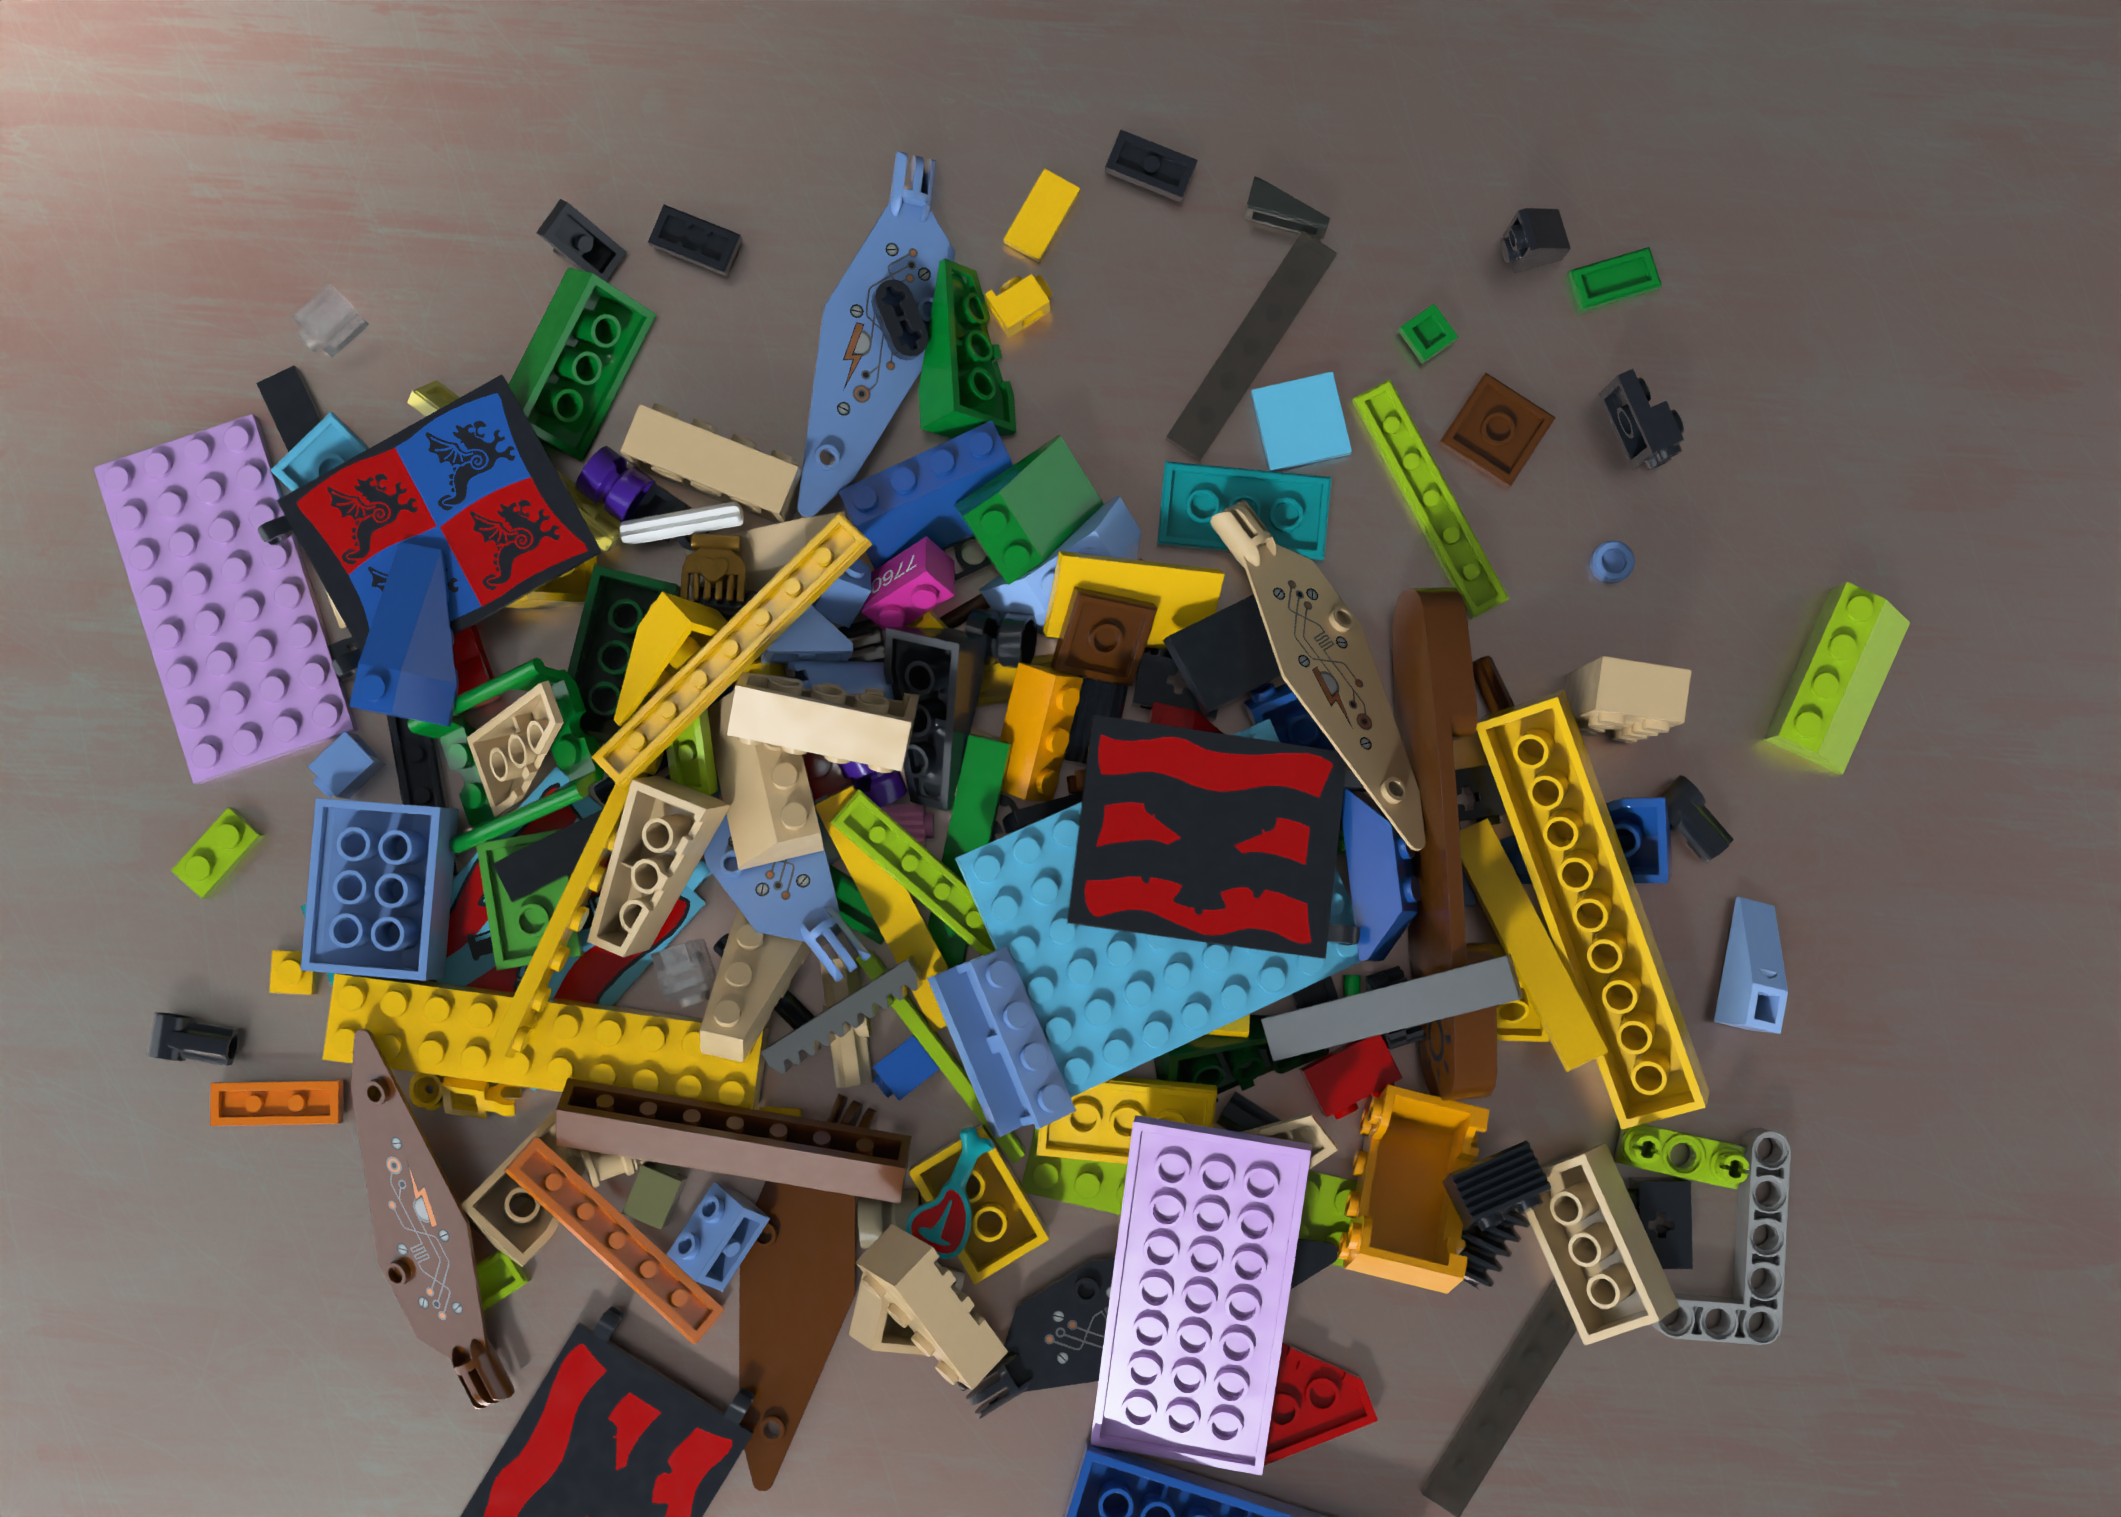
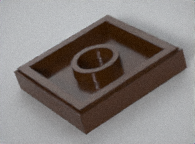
M1485 372L1442 437L1439 445L1509 489L1556 417Z
M1074 587L1050 665L1051 668L1056 672L1133 687L1157 607L1154 603Z

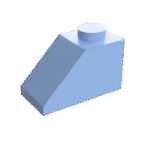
M811 605L761 654L762 663H788L795 660L848 661L853 652V643Z

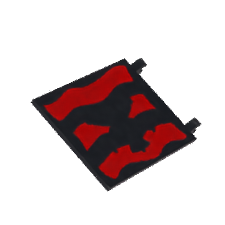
M1093 715L1066 924L1325 959L1327 942L1346 946L1358 944L1360 929L1358 927L1329 924L1344 788L1358 792L1367 791L1352 770H1346V762L1334 750Z
M611 1306L603 1313L594 1331L580 1322L577 1324L461 1517H703L754 1431L740 1422L755 1399V1395L749 1390L741 1388L726 1413H723L610 1342L609 1339L624 1317V1313L621 1310Z

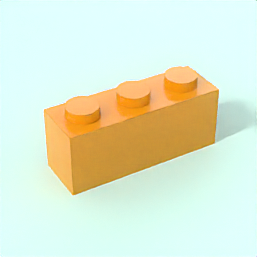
M1018 662L1000 736L1001 741L1013 743L1002 789L1003 792L1023 800H1053L1059 783V774L1065 750L1069 743V734L1075 710L1080 699L1083 678L1053 671L1051 667L1046 665Z

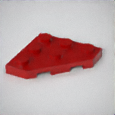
M1282 1342L1264 1466L1377 1422L1378 1418L1362 1378Z

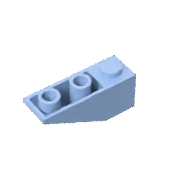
M1736 897L1714 1022L1751 1031L1781 1034L1788 987L1775 906L1743 897Z

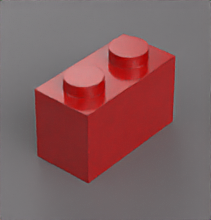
M1381 1035L1349 1042L1299 1068L1321 1113L1325 1117L1333 1114L1336 1120L1359 1109L1356 1102L1369 1095L1379 1097L1387 1085L1395 1086L1394 1083L1403 1078Z

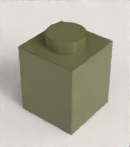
M650 1161L641 1165L621 1214L662 1230L671 1220L688 1177L678 1173L680 1167L676 1165L653 1163Z

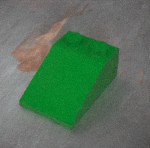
M1057 435L955 504L954 507L998 574L1010 585L1044 562L1089 520L1104 503L1061 435Z

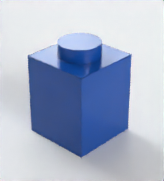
M913 1035L873 1066L878 1073L873 1077V1080L887 1098L894 1094L898 1101H900L940 1068Z

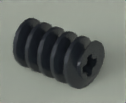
M1514 1209L1503 1214L1505 1221L1488 1230L1481 1231L1477 1225L1473 1227L1475 1229L1474 1233L1462 1231L1461 1238L1465 1241L1466 1246L1459 1255L1468 1257L1464 1281L1479 1289L1477 1287L1479 1284L1489 1287L1493 1286L1494 1281L1487 1273V1270L1497 1272L1503 1270V1266L1497 1260L1496 1255L1511 1257L1512 1252L1505 1244V1241L1520 1242L1521 1237L1514 1229V1226L1526 1228L1530 1226L1527 1218L1522 1214L1520 1215Z

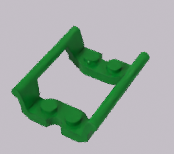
M534 658L457 695L451 727L408 720V727L411 732L440 739L450 771L456 770L464 778V787L459 797L469 827L450 839L449 845L454 853L459 854L584 799L589 795L588 787L603 780L604 770L592 758L599 750L595 736H588L581 729L580 719L583 713L586 712L576 682L565 669L556 670L546 667L540 658ZM549 681L564 722L551 745V750L558 767L567 773L570 782L541 799L503 816L494 817L467 741V737L474 733L476 729L466 722L465 717H456L455 715L507 690L530 691L539 683Z

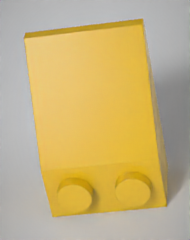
M661 592L637 628L614 716V721L618 726H623L728 622L717 609Z

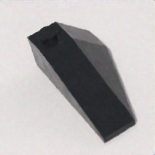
M886 628L883 667L886 684L892 685L894 700L903 701L904 693L919 695L911 740L903 765L909 797L912 803L943 811L952 809L967 739L970 734L983 681L987 637L985 635L952 628Z

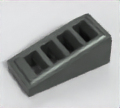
M1254 176L1244 214L1245 220L1324 239L1330 221L1329 217L1265 180Z

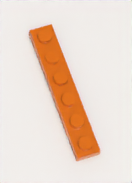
M538 1136L533 1137L504 1169L513 1180L691 1343H698L725 1310Z

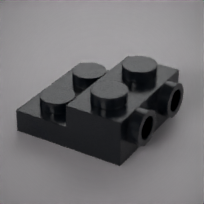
M1634 369L1617 375L1599 393L1632 469L1646 464L1647 469L1652 470L1671 461V457L1683 452L1679 444L1684 440L1682 436L1684 426L1681 417L1676 410L1670 409L1667 401L1650 407L1651 395L1649 388L1643 378H1637Z

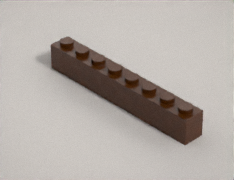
M567 1078L556 1108L557 1146L901 1203L912 1138L909 1135Z

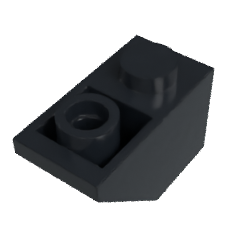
M1525 208L1518 210L1504 232V238L1500 240L1503 258L1506 263H1512L1515 274L1561 261L1571 249L1559 209Z

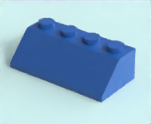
M990 421L838 492L853 525L872 543L866 550V553L875 570L926 536L942 550L974 537L954 505L1013 466V463L993 421Z

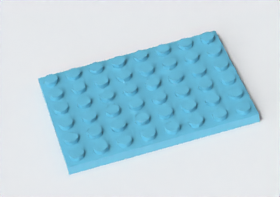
M1270 719L1234 734V736L1280 742ZM1081 802L955 858L995 950L1006 946L1009 949L1070 1097L1361 962L1359 961L1357 944L1346 946L1327 942L1326 958L1319 959L1066 924ZM1335 867L1329 924L1355 926L1352 903Z

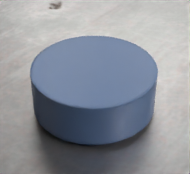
M1616 540L1602 543L1593 551L1590 557L1592 574L1599 581L1606 584L1619 583L1627 578L1633 571L1635 564L1632 550L1625 543Z

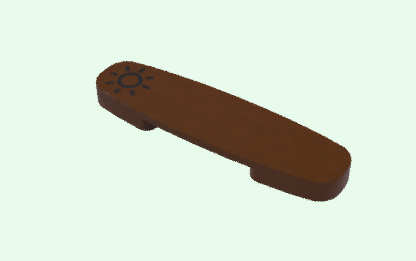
M1455 587L1409 588L1398 596L1393 616L1395 722L1420 791L1426 841L1424 848L1415 851V856L1412 858L1413 874L1417 877L1421 888V897L1417 901L1418 913L1408 926L1412 979L1494 958L1488 943H1466L1461 845L1452 741L1470 737L1475 733L1477 727V703L1466 607L1462 595ZM1496 1006L1422 1024L1424 1038L1419 1041L1422 1072L1430 1094L1441 1097L1442 1101L1491 1096L1497 1078Z

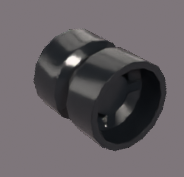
M975 608L970 612L965 631L987 636L985 665H993L999 660L1003 667L1017 669L1018 662L1032 663L1037 644V623L1033 615L1009 612L1003 618L999 611Z

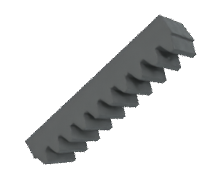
M910 956L772 1043L761 1054L771 1069L774 1068L783 1075L793 1066L792 1062L798 1065L807 1058V1053L811 1056L816 1054L822 1048L821 1043L826 1047L829 1046L836 1039L835 1034L843 1037L850 1031V1025L854 1028L859 1027L865 1021L864 1015L869 1019L873 1018L879 1012L878 1005L886 1010L894 1003L893 996L899 1001L908 994L907 986L913 991L919 989L923 984L921 978L922 970L913 956Z

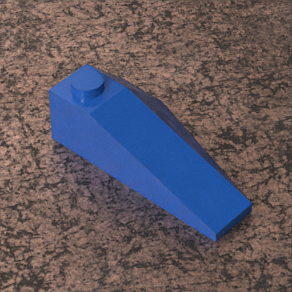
M1621 797L1607 802L1606 805L1634 883H1669L1672 875V852L1666 797ZM1515 835L1499 839L1521 884H1532Z

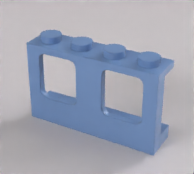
M1007 946L927 978L994 1138L1002 1137L1026 1125L1034 1124L1036 1129H1039L1076 1111Z

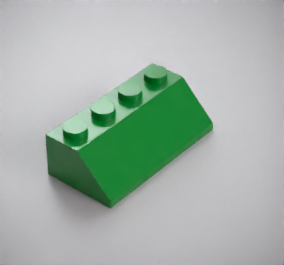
M567 268L508 385L541 443L582 462L656 314L597 275L573 268Z

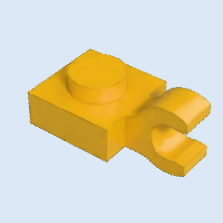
M448 1076L444 1077L441 1084L445 1114L487 1119L488 1113L491 1111L502 1116H514L516 1114L515 1100L506 1098L521 1099L522 1087L499 1083L496 1086L489 1087V1082Z

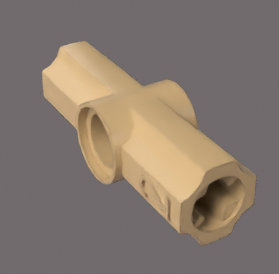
M857 955L851 956L858 966L852 972L844 966L839 958L832 959L844 977L838 982L833 979L820 962L826 1004L823 1005V1011L861 988L859 963L856 960ZM865 1015V1021L859 1027L854 1028L850 1025V1031L846 1035L839 1037L835 1034L836 1039L831 1043L836 1088L861 1086L874 1082L868 1038L871 1037L870 1019Z

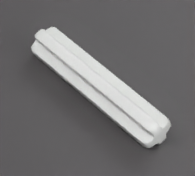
M738 502L722 503L623 521L619 527L622 542L627 545L640 544L693 533L741 526L744 523L742 506Z

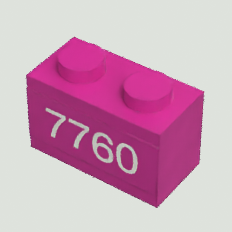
M926 536L871 572L872 591L862 606V613L885 632L888 627H905L954 596L955 561Z

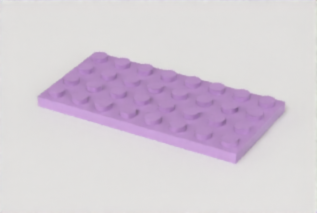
M254 414L93 467L194 784H202L335 739L344 731L351 733L358 731L352 708L349 706L350 702L344 683L339 681L332 667L333 660L328 647L331 643L295 533L278 545H270L268 542H264L258 533L260 525L284 516V513L277 502L278 499L283 497L278 478L270 471L274 465L259 419Z
M1135 1115L1090 1445L1262 1475L1312 1144Z

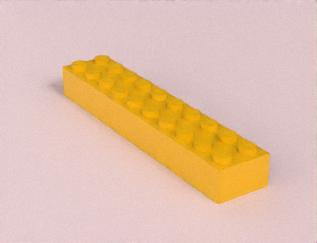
M1565 689L1483 716L1477 722L1476 730L1556 951L1609 1051L1596 1058L1621 1130L1706 1108L1710 1093Z
M334 974L322 1060L352 1064L354 1035L360 1029H368L373 1034L390 1069L563 1092L567 1078L755 1110H758L765 1064V1059L761 1052L767 1047L769 1027L766 1026L745 1061L739 1062L701 1053L700 1027L703 1018L549 997L544 1009L541 1012L535 1011L528 1027L532 1028L533 1031L527 1046L521 1053L516 1051L512 1059L490 1050L489 1047L515 993L431 981Z

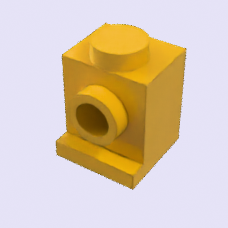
M1030 274L1024 279L1021 276L1012 278L1000 288L1001 294L997 296L992 289L985 293L986 305L1008 338H1011L1050 312V300L1048 298L1053 296L1048 284L1040 274L1035 277Z

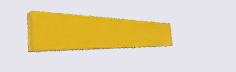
M851 785L814 805L897 964L913 956L922 970L921 978L923 984L916 991L912 990L929 1025L936 1032L947 1025L927 978L949 969V966L910 892L829 822L856 792L854 785Z
M1488 818L1461 830L1462 869L1506 955L1511 954L1517 977L1566 1072L1608 1053L1609 1051Z

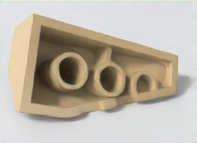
M841 512L849 520L846 512ZM838 513L800 518L728 534L741 535V551L733 553L744 561L747 571L746 591L759 592ZM685 549L686 557L694 553L693 551ZM690 575V586H692L693 575ZM700 575V586L704 587V579ZM735 577L734 590L737 591L738 577ZM727 580L723 583V589H727Z
M549 681L539 683L467 737L494 817L502 816L521 803L564 723Z
M556 1109L461 1204L469 1224L491 1245L521 1267L554 1235L560 1222L513 1180L504 1169L533 1137L538 1136L581 1177L585 1171L581 1152L585 1150L556 1145Z

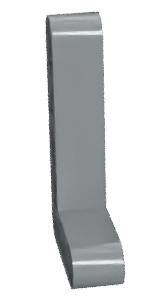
M1753 1128L1746 1132L1741 1140L1740 1145L1746 1147L1744 1158L1749 1163V1170L1746 1169L1745 1171L1748 1174L1747 1179L1739 1183L1732 1297L1674 1293L1680 1306L1678 1308V1319L1675 1323L1667 1326L1663 1324L1662 1320L1651 1324L1667 1337L1766 1345L1774 1342L1780 1335L1783 1317L1791 1161L1790 1144L1782 1134L1763 1128ZM1770 1138L1773 1144V1151L1768 1158L1762 1160L1758 1155V1145L1763 1139ZM1763 1181H1768L1771 1188L1770 1196L1764 1202L1759 1203L1755 1196L1756 1188ZM1765 1224L1769 1232L1768 1239L1765 1243L1756 1246L1753 1241L1754 1231L1760 1225ZM1764 1268L1766 1271L1765 1283L1761 1287L1753 1289L1751 1285L1752 1274L1757 1269ZM1719 1308L1722 1316L1720 1323L1714 1328L1707 1329L1705 1324L1706 1315L1709 1311ZM1756 1312H1762L1764 1315L1763 1326L1759 1330L1751 1332L1748 1325L1750 1317Z

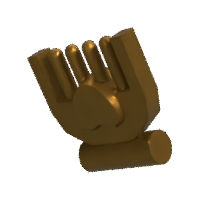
M693 533L691 548L697 551L688 555L682 566L680 597L689 599L690 575H693L691 598L698 600L701 575L704 579L703 599L705 601L710 600L711 586H715V600L721 601L723 583L727 580L726 599L728 602H732L734 600L735 577H738L736 601L738 603H745L747 571L743 559L733 553L741 551V535Z

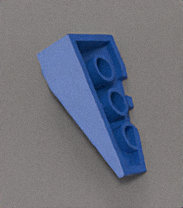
M399 542L358 663L350 707L367 712L451 727L459 688L458 670L455 669L452 645L455 643L453 630L450 629L448 603L450 600L443 550Z

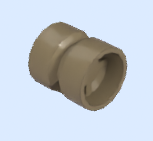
M918 1188L903 1189L901 1203L858 1196V1228L862 1249L869 1248L892 1224L906 1232V1223L910 1213L922 1205Z

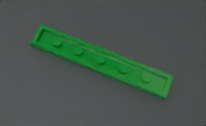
M976 734L968 735L941 860L944 865L964 882L965 880L955 858L991 842L1013 744ZM930 911L927 926L949 968L965 962L969 944Z

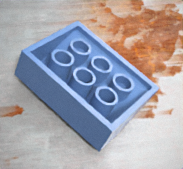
M316 798L301 959L302 971L421 981L444 979L455 853L451 850L449 841L457 835L459 809Z

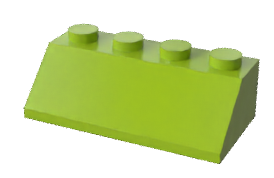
M1844 582L1831 588L1763 740L1842 775L1910 622L1886 599L1852 583Z

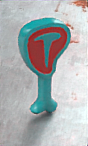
M971 1126L960 1131L962 1152L950 1179L942 1187L936 1199L915 1208L910 1213L906 1223V1232L932 1246L940 1256L939 1258L949 1259L956 1257L965 1248L972 1224V1210L966 1193V1185L977 1159L984 1152L995 1148L991 1139L980 1138L976 1129Z

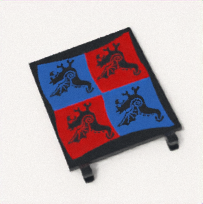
M502 374L278 499L277 502L284 516L270 520L258 527L261 539L270 545L280 544L293 533L297 536L358 646V649L341 655L332 661V667L336 674L344 678L356 675L358 663L399 542L444 551L450 600L448 603L449 622L454 636L603 552Z

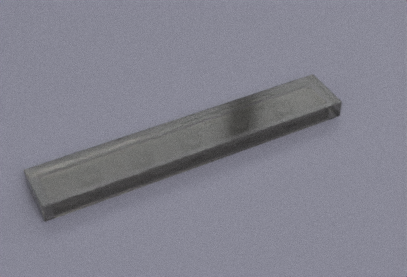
M1302 231L1166 436L1167 441L1201 462L1335 260L1337 252Z
M1555 1278L1420 1490L1422 1495L1456 1517L1461 1516L1577 1331Z

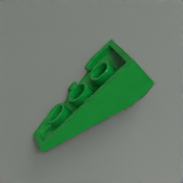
M946 258L939 261L928 328L929 340L925 348L918 390L920 429L953 439L987 422L993 421L999 436L1012 435L1017 432L1014 393L1010 381L1003 382L997 362L998 359L1002 358L999 344L992 345L986 322L989 321L990 315L977 272Z

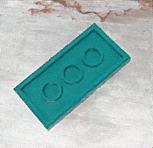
M1165 461L1157 546L1231 553L1213 529L1210 521L1214 515L1244 500L1273 536L1277 545L1313 561L1323 562L1332 477Z

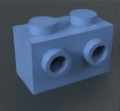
M714 1182L666 1255L695 1282L723 1291L770 1218L741 1192Z

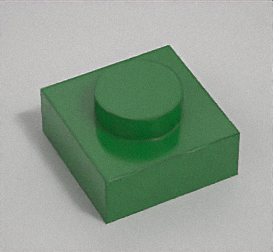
M1432 304L1406 322L1398 330L1421 364H1424L1458 339V335L1435 304Z

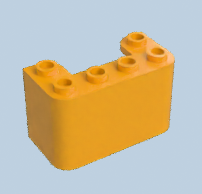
M1387 1085L1379 1097L1372 1098L1369 1110H1363L1359 1124V1134L1365 1135L1363 1149H1357L1352 1164V1175L1358 1176L1356 1189L1355 1191L1350 1190L1345 1205L1344 1215L1351 1217L1348 1233H1342L1337 1251V1258L1344 1259V1269L1448 1294L1464 1280L1468 1257L1459 1255L1465 1246V1241L1461 1240L1463 1223L1442 1181L1449 1173L1472 1164L1478 1157L1479 1148H1476L1478 1134L1476 1131L1485 1132L1487 1130L1490 1109L1453 1100L1442 1101L1441 1097L1392 1085Z

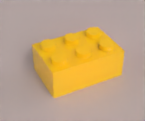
M983 1124L975 1127L980 1138L991 1139L995 1148L984 1152L977 1159L967 1182L966 1193L972 1210V1224L966 1246L958 1255L974 1285L1048 1241L1050 1237L1047 1227L1023 1190L1008 1161ZM960 1137L912 1165L908 1170L926 1203L936 1199L942 1187L950 1179L962 1152Z

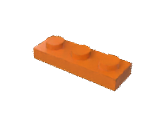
M344 1080L210 1083V1126L343 1123Z

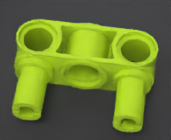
M1647 1124L1620 1130L1614 1162L1737 1190L1739 1183L1747 1179L1746 1169L1749 1170V1163L1744 1158L1745 1146ZM1685 1143L1690 1151L1688 1161L1680 1166H1675L1671 1161L1670 1152L1676 1144Z

